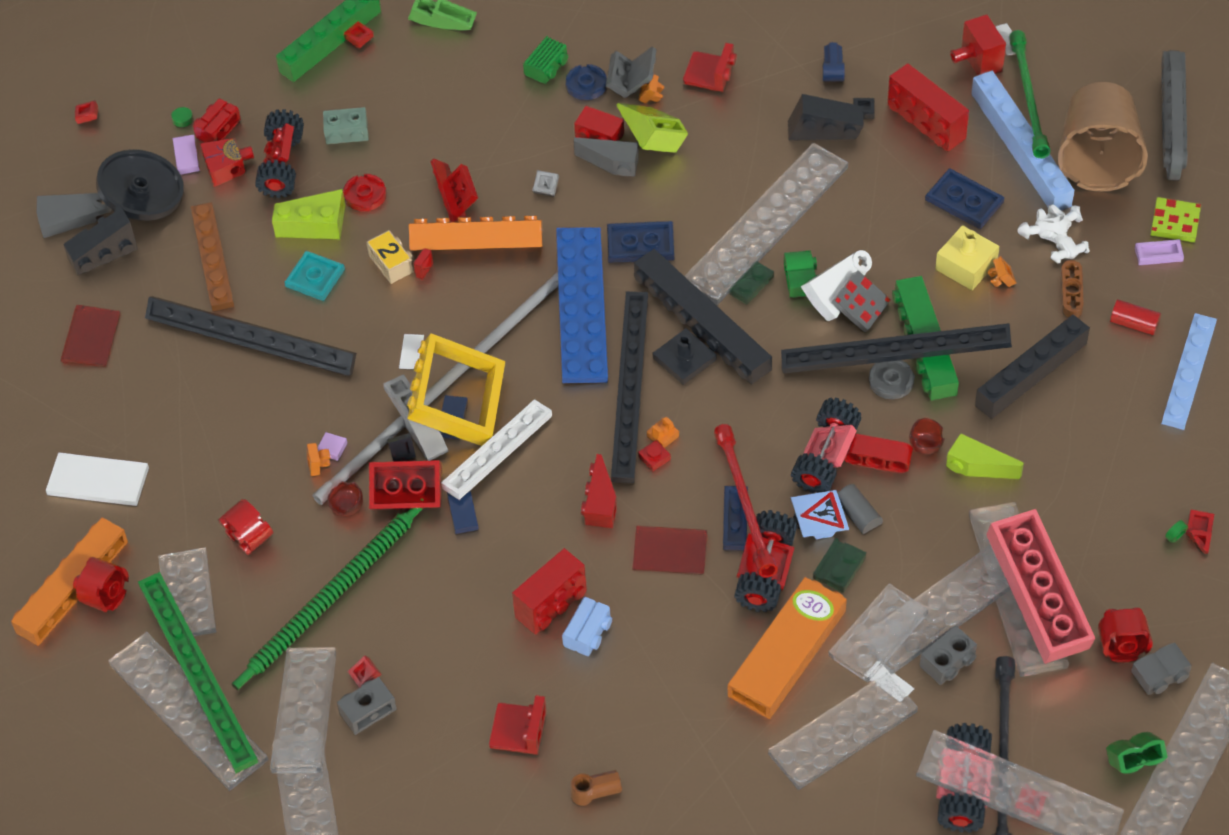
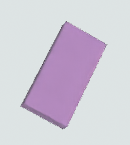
M194 135L173 138L179 173L186 174L200 171Z
M1180 239L1135 244L1139 265L1183 262L1184 260Z

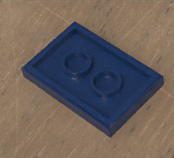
M951 168L944 173L925 195V200L978 229H981L1004 203L1005 198Z
M673 221L607 224L608 263L635 262L653 249L658 251L666 260H675Z

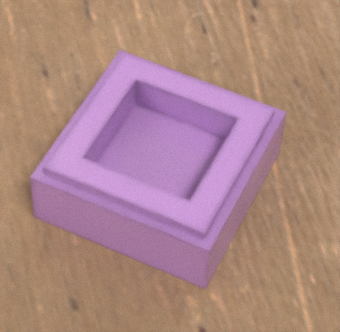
M325 432L317 449L318 451L329 449L330 459L338 461L347 445V438Z

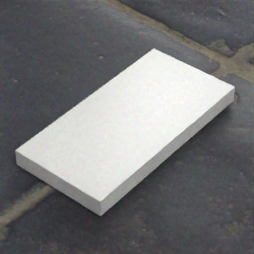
M58 453L46 493L50 496L137 506L149 466L148 463Z

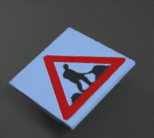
M837 490L791 497L803 537L814 536L815 539L832 537L835 532L849 530Z

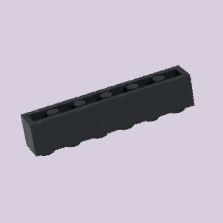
M1074 314L978 388L975 406L990 419H993L1084 347L1088 341L1090 327Z

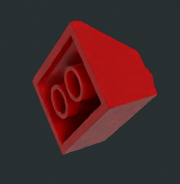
M439 460L369 462V509L440 508L442 497L441 462Z

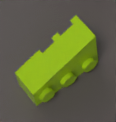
M343 189L276 203L272 217L275 237L340 239L346 206Z

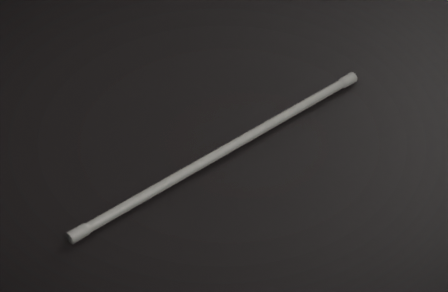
M558 272L484 338L474 350L486 353L557 288ZM458 362L426 392L425 405L428 406L470 366ZM400 415L331 480L324 483L312 495L314 500L320 505L325 503L343 483L388 443L387 439L395 437L406 426L402 416Z

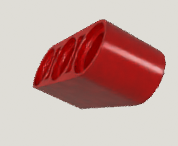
M855 434L844 461L852 465L905 473L910 467L913 447L905 442Z

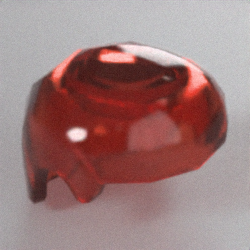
M917 419L909 433L911 446L919 454L931 455L937 453L945 440L942 435L943 427L933 419Z
M341 481L331 489L328 495L329 508L334 514L341 517L354 515L359 512L363 505L362 490L354 481L352 483Z

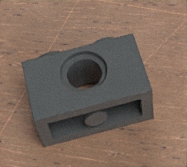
M379 677L365 682L361 688L352 693L345 694L337 702L339 714L355 735L397 710L394 696ZM363 703H370L369 705L362 706Z

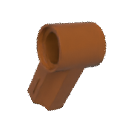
M616 770L592 776L584 773L577 774L571 781V799L576 805L580 806L588 805L595 798L622 792L620 777ZM580 788H585V789H587V790H586V791H579L578 789H580Z

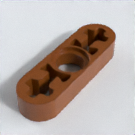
M1075 260L1064 262L1061 270L1062 312L1068 318L1073 314L1079 317L1082 314L1084 305L1082 266ZM1070 270L1074 272L1073 278H1070ZM1068 286H1075L1078 291L1069 292L1066 288ZM1071 300H1075V301H1074V307H1075L1076 309H1072V308H1071V306H1070Z

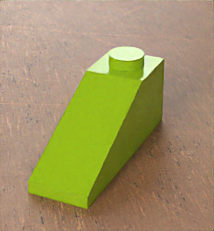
M963 434L959 435L949 450L946 467L950 468L953 472L961 473L965 476L1020 479L1024 462Z

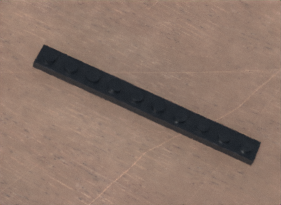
M626 291L611 471V482L635 483L648 292Z
M150 296L148 299L145 319L350 376L353 373L357 354L355 352L162 298Z
M1010 323L781 350L782 371L785 374L1011 348Z

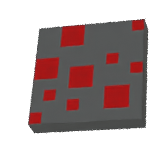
M857 270L832 301V304L865 333L891 299Z

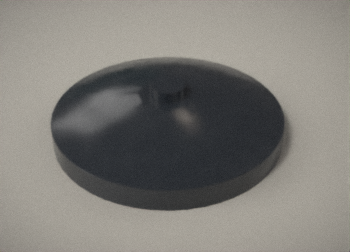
M123 150L110 155L100 165L96 178L97 192L102 201L114 212L116 211L114 208L120 204L126 216L135 220L148 221L168 216L179 206L184 191L183 179L176 167L162 156L144 150Z

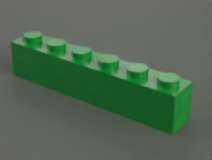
M345 0L276 55L279 73L295 82L346 41L344 38L345 31L358 21L366 25L381 13L380 0Z
M922 276L896 280L895 290H892V297L894 303H898L900 321L904 320L905 335L941 331ZM950 355L916 358V369L918 374H922L923 390L928 392L930 400L957 396L959 381Z

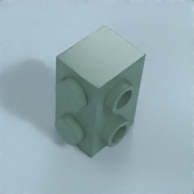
M366 107L323 111L326 144L369 140Z

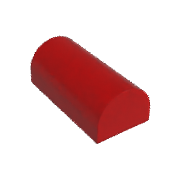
M1117 299L1110 322L1154 335L1161 318V313Z

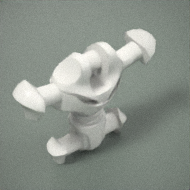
M1053 204L1048 207V214L1043 209H1038L1035 225L1029 226L1027 222H1023L1017 230L1027 240L1030 235L1039 234L1041 238L1056 243L1059 251H1052L1050 259L1057 264L1060 263L1061 259L1070 260L1074 259L1078 253L1085 252L1087 254L1090 252L1088 242L1082 241L1080 244L1075 245L1072 238L1068 237L1066 233L1073 220L1076 222L1083 220L1080 207L1076 205L1072 206L1070 213L1066 215Z

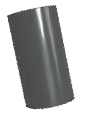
M854 484L847 485L838 493L842 509L862 534L883 524L882 517Z

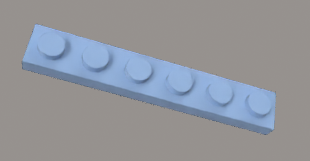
M1194 314L1161 424L1182 430L1185 429L1217 319Z

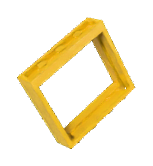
M430 333L425 341H421V345L417 350L420 356L414 366L416 377H414L410 386V390L413 392L407 402L409 408L407 419L483 446L493 436L505 361ZM433 353L487 373L479 424L424 405Z

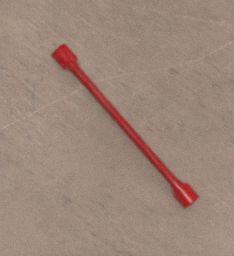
M721 424L714 429V435L717 444L725 451L757 550V555H755L754 559L758 573L761 577L768 578L775 575L778 568L773 555L765 547L733 449L736 441L732 428L728 424Z

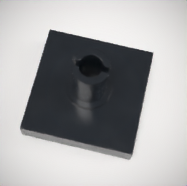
M685 328L654 351L653 359L684 385L715 362L717 355Z

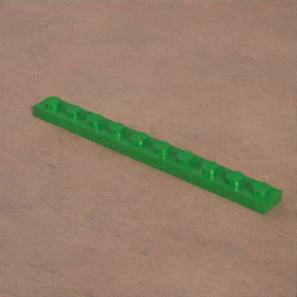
M158 572L138 581L148 605L235 773H238L259 763L161 573Z

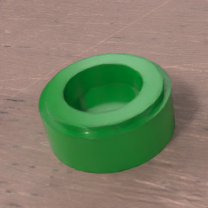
M180 107L171 114L172 122L177 127H187L193 122V114L189 108Z
M1183 520L1178 521L1168 530L1165 537L1171 543L1176 542L1188 530V525Z

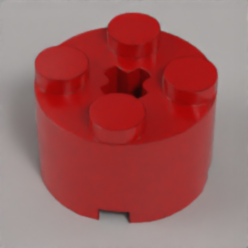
M246 499L238 501L218 519V522L226 529L224 531L233 542L237 540L240 543L239 547L246 555L253 552L274 533L267 521L262 520L261 514Z
M90 557L81 574L75 577L73 588L76 589L79 602L103 612H107V610L113 611L121 604L127 590L123 588L125 582L129 583V575L124 567L100 558Z
M1141 608L1109 609L1104 612V617L1098 624V632L1106 657L1108 655L1114 662L1126 663L1138 660V655L1145 652V655L1150 652L1153 642L1146 616Z

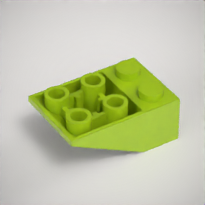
M621 103L616 105L640 147L644 150L676 153L688 135L680 119L655 108Z

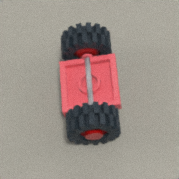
M836 397L834 400L833 398L824 400L816 418L820 428L814 429L803 455L797 458L791 471L792 481L797 482L796 485L798 487L802 486V490L806 491L808 489L813 494L815 491L820 493L830 490L837 475V470L833 467H841L862 419L861 412H858L859 409L857 407L853 408L854 404L851 402L847 404V400L843 399L840 401Z
M962 723V726L959 724H954V727L950 726L946 733L945 749L941 752L936 798L940 799L937 820L944 828L950 827V830L954 832L959 830V832L964 833V830L970 833L972 829L978 831L984 825L992 770V759H988L991 754L992 734L989 733L987 728L983 729L981 725L975 727L973 723H971V726L967 725V723Z

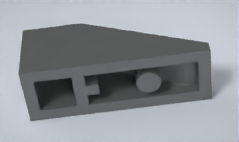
M574 137V154L613 175L635 177L639 158L638 143Z

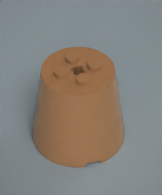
M1096 82L1088 84L1075 92L1069 102L1058 151L1059 168L1066 179L1070 178L1076 182V186L1086 190L1112 191L1127 186L1129 181L1142 174L1148 158L1147 147L1133 97L1125 88L1114 83Z

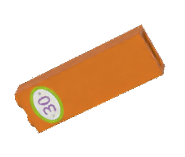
M804 577L728 683V697L771 719L846 612L847 599L839 592L823 587L820 582Z

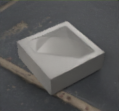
M537 170L532 191L538 194L555 196L559 175Z

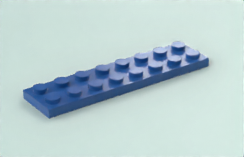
M556 228L562 383H608L601 228Z

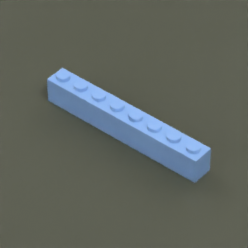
M989 71L973 77L972 96L1046 206L1049 207L1053 204L1061 211L1072 207L1073 187L1050 154L1042 159L1036 158L1033 155V129L994 72Z

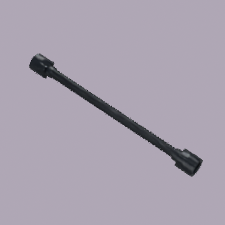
M1000 656L995 660V679L999 680L998 821L996 833L992 835H1012L1007 827L1009 694L1011 680L1015 679V659L1009 656Z

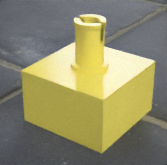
M962 225L938 251L935 270L973 291L988 274V270L995 266L993 260L998 258L999 246Z

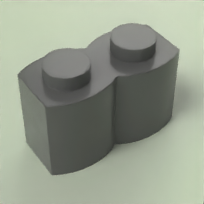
M1171 643L1155 653L1146 655L1134 662L1131 672L1147 695L1153 693L1160 694L1168 688V684L1175 682L1179 684L1189 677L1192 665L1177 644Z

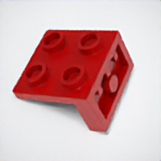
M535 695L534 704H529V706L498 703L489 747L538 755L547 712L545 697Z

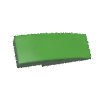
M415 0L408 20L442 29L471 30L477 12L447 0H437V2L432 0Z

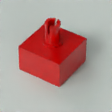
M986 14L964 22L962 47L951 50L950 57L953 63L967 59L977 76L989 71L997 74L1003 72L1006 42Z

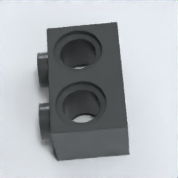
M955 626L921 654L920 667L939 685H942L946 680L951 681L954 679L964 665L969 666L976 658L977 644L960 628ZM960 648L963 651H956L955 649ZM937 663H944V664H946V665L941 666V665H938Z

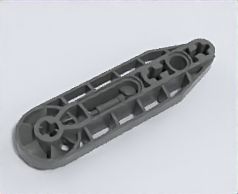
M1169 50L1163 51L1161 61L1163 168H1166L1167 180L1179 181L1182 169H1186L1187 165L1185 52Z

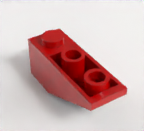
M597 454L595 463L591 462L589 476L592 478L591 482L586 483L585 496H587V501L582 502L581 515L585 517V525L613 528L617 512L616 494L602 455Z

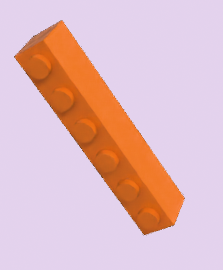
M537 215L524 216V220H515V216H502L500 221H493V217H480V221H471V217H460L458 222H449V218H436V222H427V218L414 219V223L409 224L410 250H423L424 248L429 250L542 247V219H537Z
M103 517L93 524L87 535L76 543L73 551L66 558L61 560L59 567L52 575L45 579L38 591L30 596L24 607L14 614L11 623L16 634L39 646L78 601L76 589L73 588V581L77 575L81 574L88 559L95 557L112 562L128 543L124 529Z

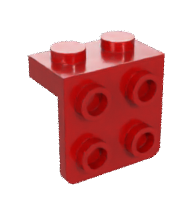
M725 43L721 56L698 51L693 52L683 77V83L723 92L726 81L730 79L731 68L736 63L737 54L734 53V44Z

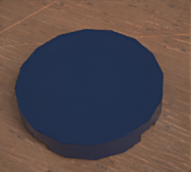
M586 64L583 67L581 65L576 66L566 75V89L571 96L580 100L598 98L607 89L606 73L600 67L592 64Z

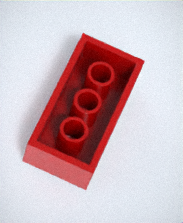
M909 63L889 76L887 105L893 111L903 116L908 123L913 124L922 134L927 135L947 152L966 139L969 109Z

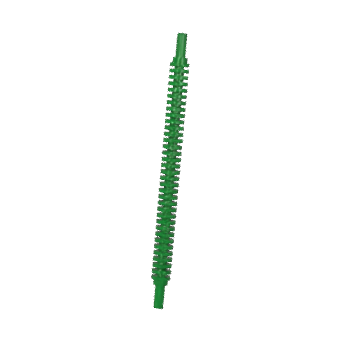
M411 508L406 513L403 512L396 515L319 593L306 603V606L304 605L271 640H268L257 651L258 653H255L249 659L247 669L231 685L236 690H239L253 675L262 674L269 665L278 659V656H281L292 645L291 643H294L326 609L333 605L373 563L411 528L412 519L424 508Z

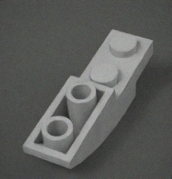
M403 374L384 383V390L406 422L407 430L427 461H430L447 453L448 448L439 430L407 419L409 412L407 402L412 396L413 391L410 390L411 385Z

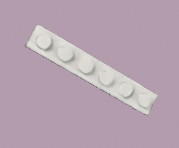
M534 399L442 481V489L460 500L552 417V410Z

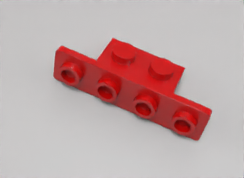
M433 158L430 163L444 201V206L449 215V221L458 222V218L466 217L465 211L478 199L467 166L460 164L451 173L447 163Z

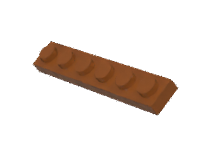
M212 202L191 206L212 311L234 307Z

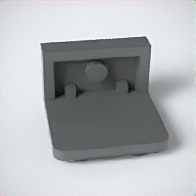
M650 47L633 61L618 51L612 53L606 86L624 98L637 92L641 86L649 83L654 76L653 68L656 61V49Z

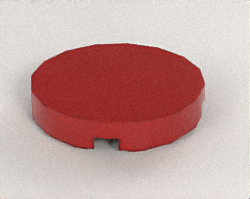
M372 174L352 177L343 188L344 200L350 208L357 211H371L383 204L386 199V187L382 179Z

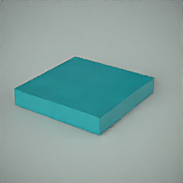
M305 251L285 280V287L324 301L344 272L345 266L339 262Z

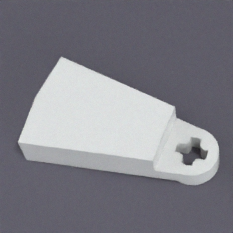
M859 250L801 286L812 305L827 321L837 318L841 312L832 304V301L854 272L858 270L865 276L872 266L871 257L867 252ZM859 259L862 260L861 266L858 264Z

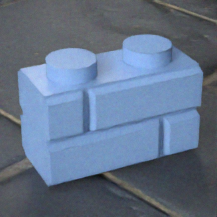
M583 597L562 635L564 647L573 651L576 650L585 656H589L593 649L597 650L602 639L600 635L603 630L607 631L612 623L610 608L605 604Z

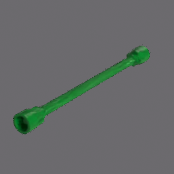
M1015 30L1010 33L1009 42L1012 52L1017 54L1034 134L1032 137L1033 155L1036 158L1042 159L1049 156L1051 152L1047 136L1043 135L1025 56L1026 36L1023 31Z

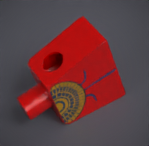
M233 138L200 144L214 187L245 173L243 161L254 158L251 146L238 149L237 143Z

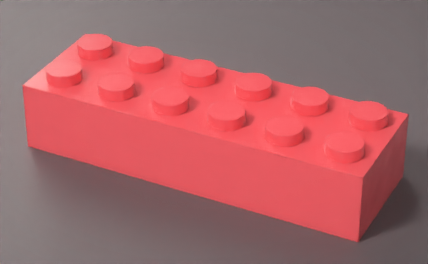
M1033 509L991 523L986 534L1044 664L1090 649L1095 636L1037 510Z

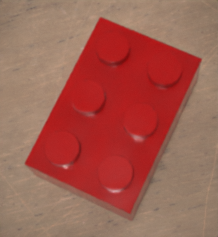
M563 548L512 592L515 618L535 635L541 629L545 630L556 616L565 613L571 603L581 599L586 593L585 565Z

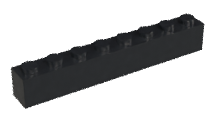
M653 249L634 262V277L636 281L644 284L652 296L658 297L667 310H672L681 323L687 324L695 336L701 337L712 351H716L727 365H731L742 379H746L752 385L772 370V356L658 251Z

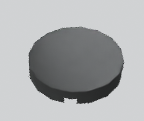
M902 360L875 363L870 369L869 384L876 395L884 399L894 400L903 398L910 393L914 386L915 375L910 369L909 364Z

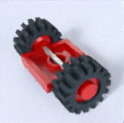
M277 109L275 113L271 111L266 116L264 136L268 141L264 148L266 157L261 166H258L255 186L259 192L263 191V195L270 194L271 198L274 195L277 198H281V195L287 197L288 194L290 195L294 191L296 173L294 168L291 169V165L285 166V163L289 160L291 146H295L296 143L299 144L302 139L304 122L302 117L299 118V114L293 115L291 110L287 113L286 109H282V112Z
M768 510V513L761 511V514L758 513L756 516L765 547L773 555L778 568L775 575L768 578L759 575L754 559L755 555H757V550L751 533L747 536L736 576L739 579L734 597L737 603L741 602L743 607L748 606L747 609L749 610L754 608L757 612H760V609L763 612L772 611L777 606L780 591L784 589L794 551L792 545L797 530V524L793 522L794 519L792 517L787 518L788 515L785 513L780 515L779 511L773 513L772 510Z

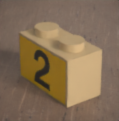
M390 230L367 241L370 258L390 284L414 272L412 265L414 258L410 251L404 250L399 237H394Z

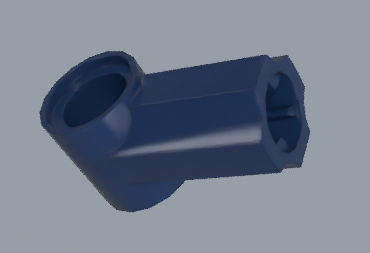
M830 42L827 46H824L823 82L844 81L845 65L842 62L843 51L842 46L838 45L837 42Z

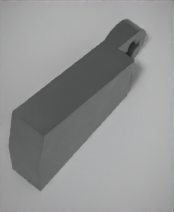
M98 193L37 196V217L43 238L97 222L96 216L112 211L106 204L102 205V199Z

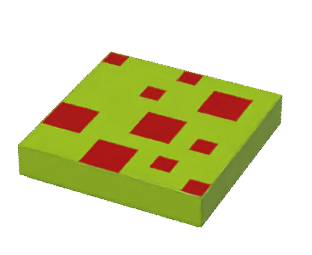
M1157 197L1151 236L1175 240L1180 239L1181 241L1195 243L1201 204Z

